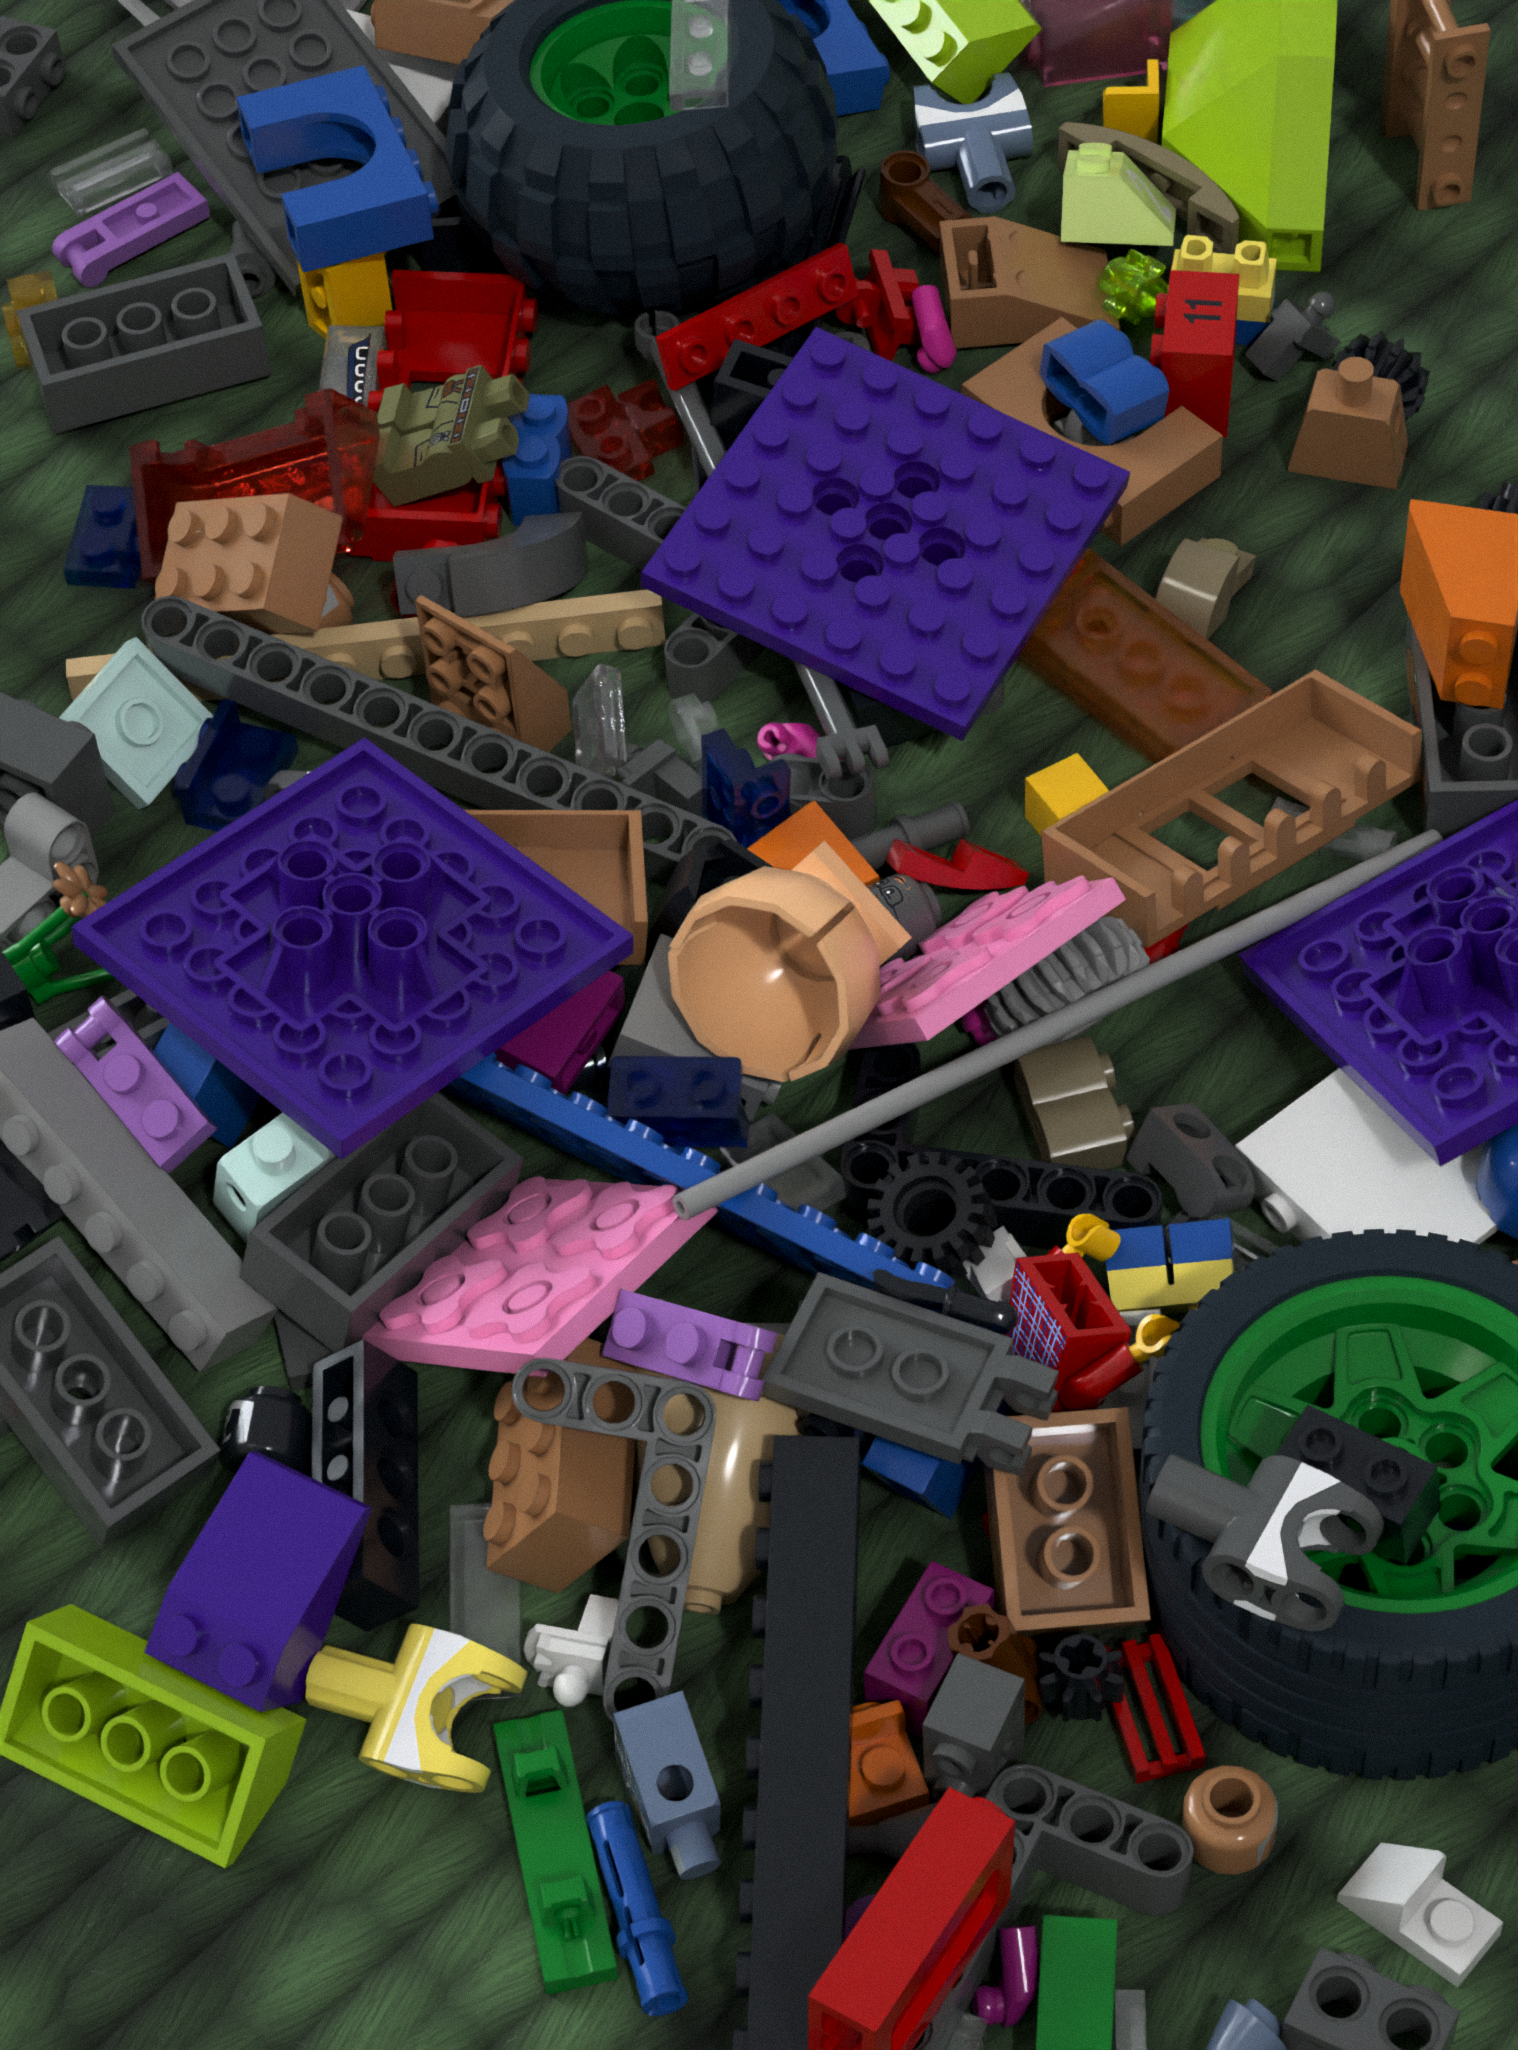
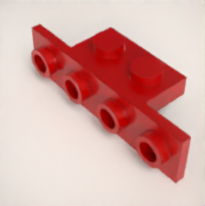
M840 242L656 336L655 339L669 389L676 391L721 368L734 338L761 347L858 297L859 294L847 245Z

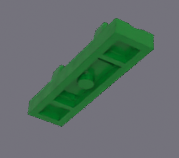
M563 1709L541 1713L530 1718L495 1723L493 1727L546 1994L550 1995L618 1980L614 1951ZM560 1786L561 1790L526 1797V1792Z

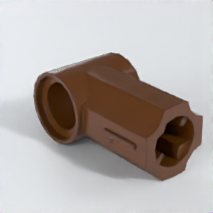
M909 150L890 153L883 159L880 167L878 203L880 214L890 223L908 225L935 252H940L939 221L969 219L973 217L929 177L930 167L925 157Z
M989 1603L965 1607L958 1621L948 1627L950 1651L954 1657H956L957 1653L1024 1678L1025 1725L1034 1722L1042 1714V1703L1039 1696L1040 1676L1037 1643L1029 1637L1018 1635L1009 1618L997 1614L992 1610Z

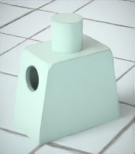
M281 1113L226 1153L218 1161L213 1203L247 1244L249 1231L331 1162L336 1155L287 1115Z

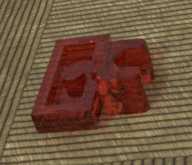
M647 380L618 394L620 403L617 402L608 384L567 403L571 440L580 456L597 459L636 481L655 474L651 459L681 445L684 439L676 414L671 407H665L660 389L655 380Z

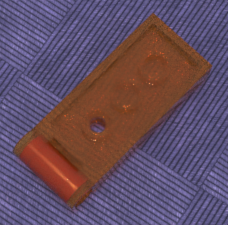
M1089 547L1019 654L1155 764L1273 695V691Z

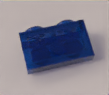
M136 466L131 487L86 486L63 568L67 585L136 588L141 565L147 566L151 560L152 538L150 531L152 523H159L163 512L162 491L160 488H154L149 466Z
M222 699L213 718H207L202 724L198 746L190 761L183 762L176 774L174 792L176 797L180 798L185 824L218 832L265 802L264 790L275 773L290 769L299 751L296 735L241 723L236 701Z
M724 728L701 736L702 818L731 831L737 843L747 849L790 817V768L784 759L755 768L748 751L745 748L737 749Z
M615 1056L611 1061L607 1115L626 1126L629 1119L648 1126L665 1138L663 1143L670 1147L748 1148L749 1121L741 1101L743 1074L741 1060L738 1057Z

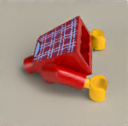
M1079 1214L1071 1220L1066 1233L1068 1244L1062 1249L1056 1245L1044 1256L1017 1258L1014 1267L1009 1304L1015 1307L1019 1320L1017 1326L1010 1332L1005 1333V1336L1014 1339L1013 1355L1024 1357L1059 1371V1379L1054 1390L1058 1391V1399L1051 1413L1091 1410L1102 1405L1110 1393L1144 1371L1143 1362L1152 1356L1157 1358L1164 1356V1347L1172 1336L1170 1334L1177 1330L1180 1322L1166 1316L1151 1314L1140 1322L1136 1331V1343L1131 1346L1129 1345L1131 1329L1082 1259L1083 1255L1087 1254L1098 1261H1106L1117 1251L1121 1241L1120 1235L1109 1229L1107 1222L1092 1214Z

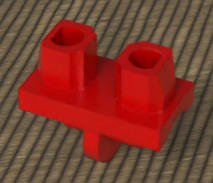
M871 249L868 256L871 264L869 273L861 281L855 278L859 296L835 308L838 319L842 322L857 325L859 328H867L874 353L889 361H893L899 344L923 346L911 299V293L919 287V281L915 270L893 268L887 250Z

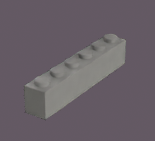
M34 1018L1 1030L0 1139L5 1143L6 1147L44 1185L50 1199L60 1206L64 1214L86 1238L90 1246L98 1252L127 1286L131 1294L144 1306L200 1373L255 1345L279 1308L240 1278L243 1260L169 1174L156 1164L100 1094L64 1055Z

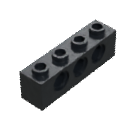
M363 1339L313 1364L312 1478L372 1507L334 1612L335 1615L367 1632L419 1608L418 1372Z

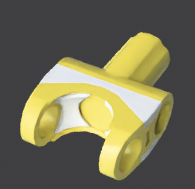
M410 1624L395 1663L325 1645L321 1651L316 1653L309 1666L306 1676L305 1697L310 1706L371 1723L358 1759L367 1766L387 1775L430 1788L478 1793L485 1790L491 1770L471 1758L457 1754L451 1739L453 1720L460 1708L474 1697L483 1694L500 1695L501 1690L512 1693L522 1692L528 1672L509 1658L461 1635L421 1624Z

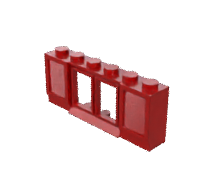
M393 270L391 278L396 310H386L385 333L388 350H378L376 366L380 391H370L368 396L371 432H361L360 435L362 468L365 464L373 431L378 430L375 427L385 388L404 383L411 390L412 381L446 382L448 378L454 375L466 374L467 369L479 365L484 367L493 380L513 374L524 386L523 379H520L521 372L529 373L531 364V341L528 338V333H536L538 325L537 299L528 298L527 284L510 274ZM503 459L497 461L493 480L478 484L472 477L469 483L461 487L396 507L391 504L364 471L363 474H353L351 479V495L354 508L344 507L342 515L349 556L372 557V561L393 562L392 557L396 551L421 549L430 539L450 540L462 546L500 538L502 507L501 504H498V496H507Z

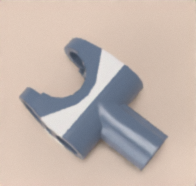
M1008 72L992 74L990 80L991 91L988 96L972 104L947 102L938 95L936 90H931L929 84L913 86L916 148L918 154L925 157L928 161L930 172L958 167L971 207L976 208L981 213H993L1002 210L1007 203L1014 199L1016 192L1007 160L1032 156L1033 137L1029 114L1023 95L1011 74Z

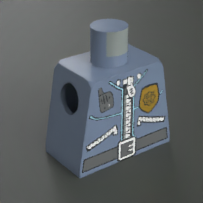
M683 1691L613 1713L615 1757L650 1852L652 1854H660L670 1850L679 1877L683 1880L697 1878L714 1871L721 1865L712 1836L720 1831L721 1804Z

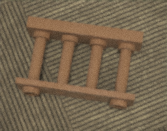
M1390 0L1379 126L1385 139L1411 134L1419 151L1414 203L1417 211L1471 201L1491 30L1487 23L1459 28L1450 9L1451 0Z

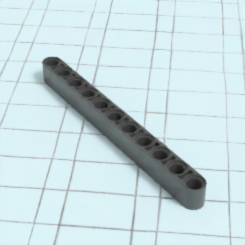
M176 596L160 597L152 601L142 614V629L148 649L175 677L344 749L349 748L365 737L429 785L484 809L641 810L645 877L662 885H667L680 859L696 846L708 844V848H711L718 842L733 839L737 842L732 832L721 825L186 599ZM180 632V634L174 637H164L170 633ZM228 654H232V655H233L232 657H230V658H228V659H223V660H218V659H217L218 657H220V656H222V655H228ZM275 677H287L280 682H268ZM330 699L340 700L339 702L331 705L321 704ZM381 722H394V724L388 727H374ZM437 744L449 745L442 750H427L429 747ZM489 767L503 768L501 771L493 774L481 773V771ZM542 790L557 791L556 794L550 797L535 795ZM654 836L668 839L660 844L645 842L646 839Z

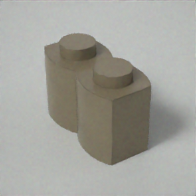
M1090 1036L1042 1046L1014 1060V1080L1026 1119L1032 1129L1041 1161L1098 1169H1109L1126 1165L1127 1143H1132L1135 1140L1133 1120L1126 1104L1116 1105L1111 1093L1112 1090L1116 1089V1079L1111 1059L1107 1052L1098 1054Z

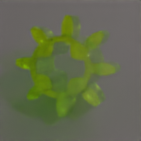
M1134 249L1129 250L1127 258L1118 257L1111 260L1104 268L1100 284L1098 285V288L1108 296L1102 308L1119 319L1124 318L1134 325H1138L1141 317L1155 315L1157 293H1168L1167 283L1160 278L1166 266L1151 256H1144Z

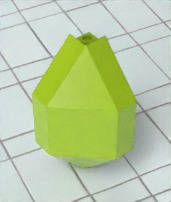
M1216 0L1170 33L1162 147L1192 163L1219 186L1239 215L1238 244L1244 240L1265 242L1268 257L1277 258L1276 270L1320 272L1338 0Z

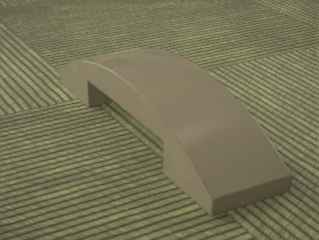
M1065 122L1059 127L1058 169L1064 172L1068 150H1079V145L1083 143L1109 144L1112 146V152H1124L1176 208V215L1187 221V235L1208 237L1209 240L1214 242L1213 252L1235 254L1236 244H1238L1239 215L1226 194L1199 168L1154 142L1120 130Z

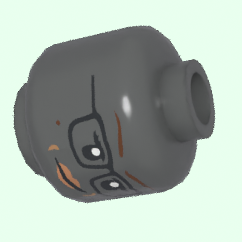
M899 873L866 886L912 937L882 965L921 951L917 943L933 934L942 923L940 905L931 887L926 882H917L913 877Z

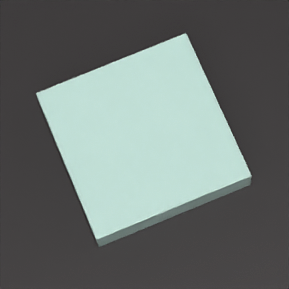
M137 637L126 641L59 717L67 722H79L95 734L105 776L138 810L150 805L220 723Z

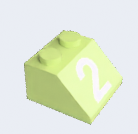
M1083 143L1079 145V150H1068L1063 174L1061 242L1173 246L1176 208L1124 152H1112V146L1105 143Z

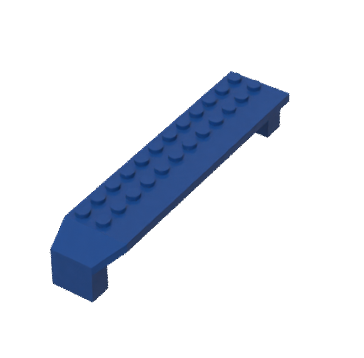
M169 1022L154 1052L218 1127L208 1138L232 1150L262 1095ZM494 1052L441 1089L631 1184L674 1185L686 1190L722 1172L720 1171L721 1165L703 1153L690 1147H685L681 1154L663 1143L665 1138L648 1126L633 1119H629L626 1126H624L619 1121L606 1115L608 1109L591 1098L575 1091L568 1098L551 1088L553 1083L536 1071L521 1064H517L513 1071L506 1065L496 1061L497 1055ZM763 1183L717 1205L718 1212L707 1222L814 1276L820 1272L876 1292L877 1289L873 1272L876 1269L886 1270L905 1280L930 1284L949 1289L955 1283L952 1277L924 1262L919 1261L915 1270H911L909 1265L894 1257L896 1251L893 1248L865 1233L860 1232L855 1242L852 1241L849 1235L835 1228L837 1222L813 1207L801 1203L795 1213L792 1207L777 1199L779 1193ZM932 1309V1310H931V1311H934V1312H937V1313L942 1314V1310H937V1309ZM1003 1400L997 1413L1006 1416L1008 1405ZM876 1436L862 1465L892 1490L951 1520L982 1460L976 1455L973 1463L962 1459L959 1465Z

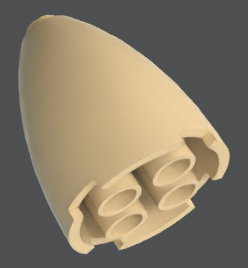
M778 1333L773 1353L765 1352L758 1377L759 1380H762L785 1335ZM737 1344V1347H736V1350H735V1354H734V1357H733V1361H732V1364H731L730 1371H731V1369H732V1365H733V1362H734V1358H735V1355H736V1351H737V1348H738V1344ZM635 1366L634 1372L682 1380ZM699 1385L711 1396L716 1407V1424L683 1609L700 1614H718L721 1611V1605L736 1602L763 1571L756 1570L757 1527H770L771 1503L759 1502L760 1460H773L774 1435L803 1436L800 1430L801 1422L797 1417V1407L765 1397L763 1392H761L758 1402ZM688 1393L678 1394L666 1403L663 1410V1419L671 1431L678 1434H689L702 1424L704 1407L696 1396ZM638 1439L635 1441L633 1472L636 1496L646 1441ZM667 1464L660 1467L654 1473L651 1480V1490L654 1496L659 1501L667 1504H676L683 1501L689 1495L692 1488L690 1473L684 1467L677 1464ZM654 1535L647 1539L652 1558L659 1573L664 1574L671 1571L677 1565L680 1557L678 1544L672 1538L665 1535Z

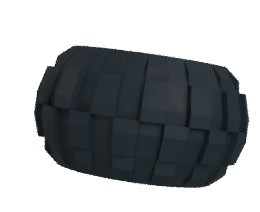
M515 0L490 21V25L480 34V40L474 43L468 58L462 59L452 84L445 150L457 205L464 219L488 253L494 251L509 274L548 298L568 299V301L576 302L579 309L607 314L646 312L647 314H655V310L666 312L682 310L681 308L717 300L745 287L746 281L757 273L772 269L793 249L797 241L805 234L814 208L821 209L826 197L838 155L836 142L838 121L835 94L827 78L826 66L810 33L796 13L789 16L781 3L776 0Z

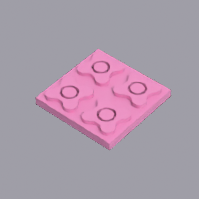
M1082 875L1060 885H1056L1055 881H1050L1031 892L1027 890L1026 886L1019 887L1003 895H999L997 891H994L974 901L956 918L939 927L933 934L917 943L921 951L911 959L904 962L902 958H898L879 968L881 996L849 1050L930 1040L1125 901L1126 898L1116 881L1111 877L1087 882L1086 878Z
M541 1176L529 1178L512 1189L508 1201L497 1212L475 1223L467 1232L468 1238L454 1252L434 1261L424 1271L422 1280L415 1288L403 1296L392 1300L381 1310L379 1314L381 1319L362 1336V1339H365L399 1361L516 1374L525 1363L536 1358L550 1357L564 1360L614 1312L620 1289L635 1292L718 1212V1209L715 1206L688 1220L681 1219L674 1209L672 1200L674 1195L684 1191V1189L674 1185L653 1186L637 1185L629 1182H589L585 1179L557 1180L545 1179ZM538 1369L531 1372L529 1376L546 1377L551 1370Z

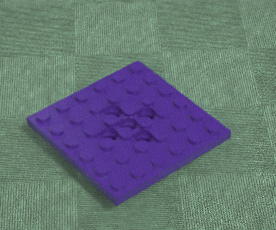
M815 327L641 572V587L963 741L1126 490L1130 471Z
M365 737L72 925L73 944L341 1160L633 954L634 936Z
M1518 799L1238 954L1243 974L1440 1167L1518 1123Z

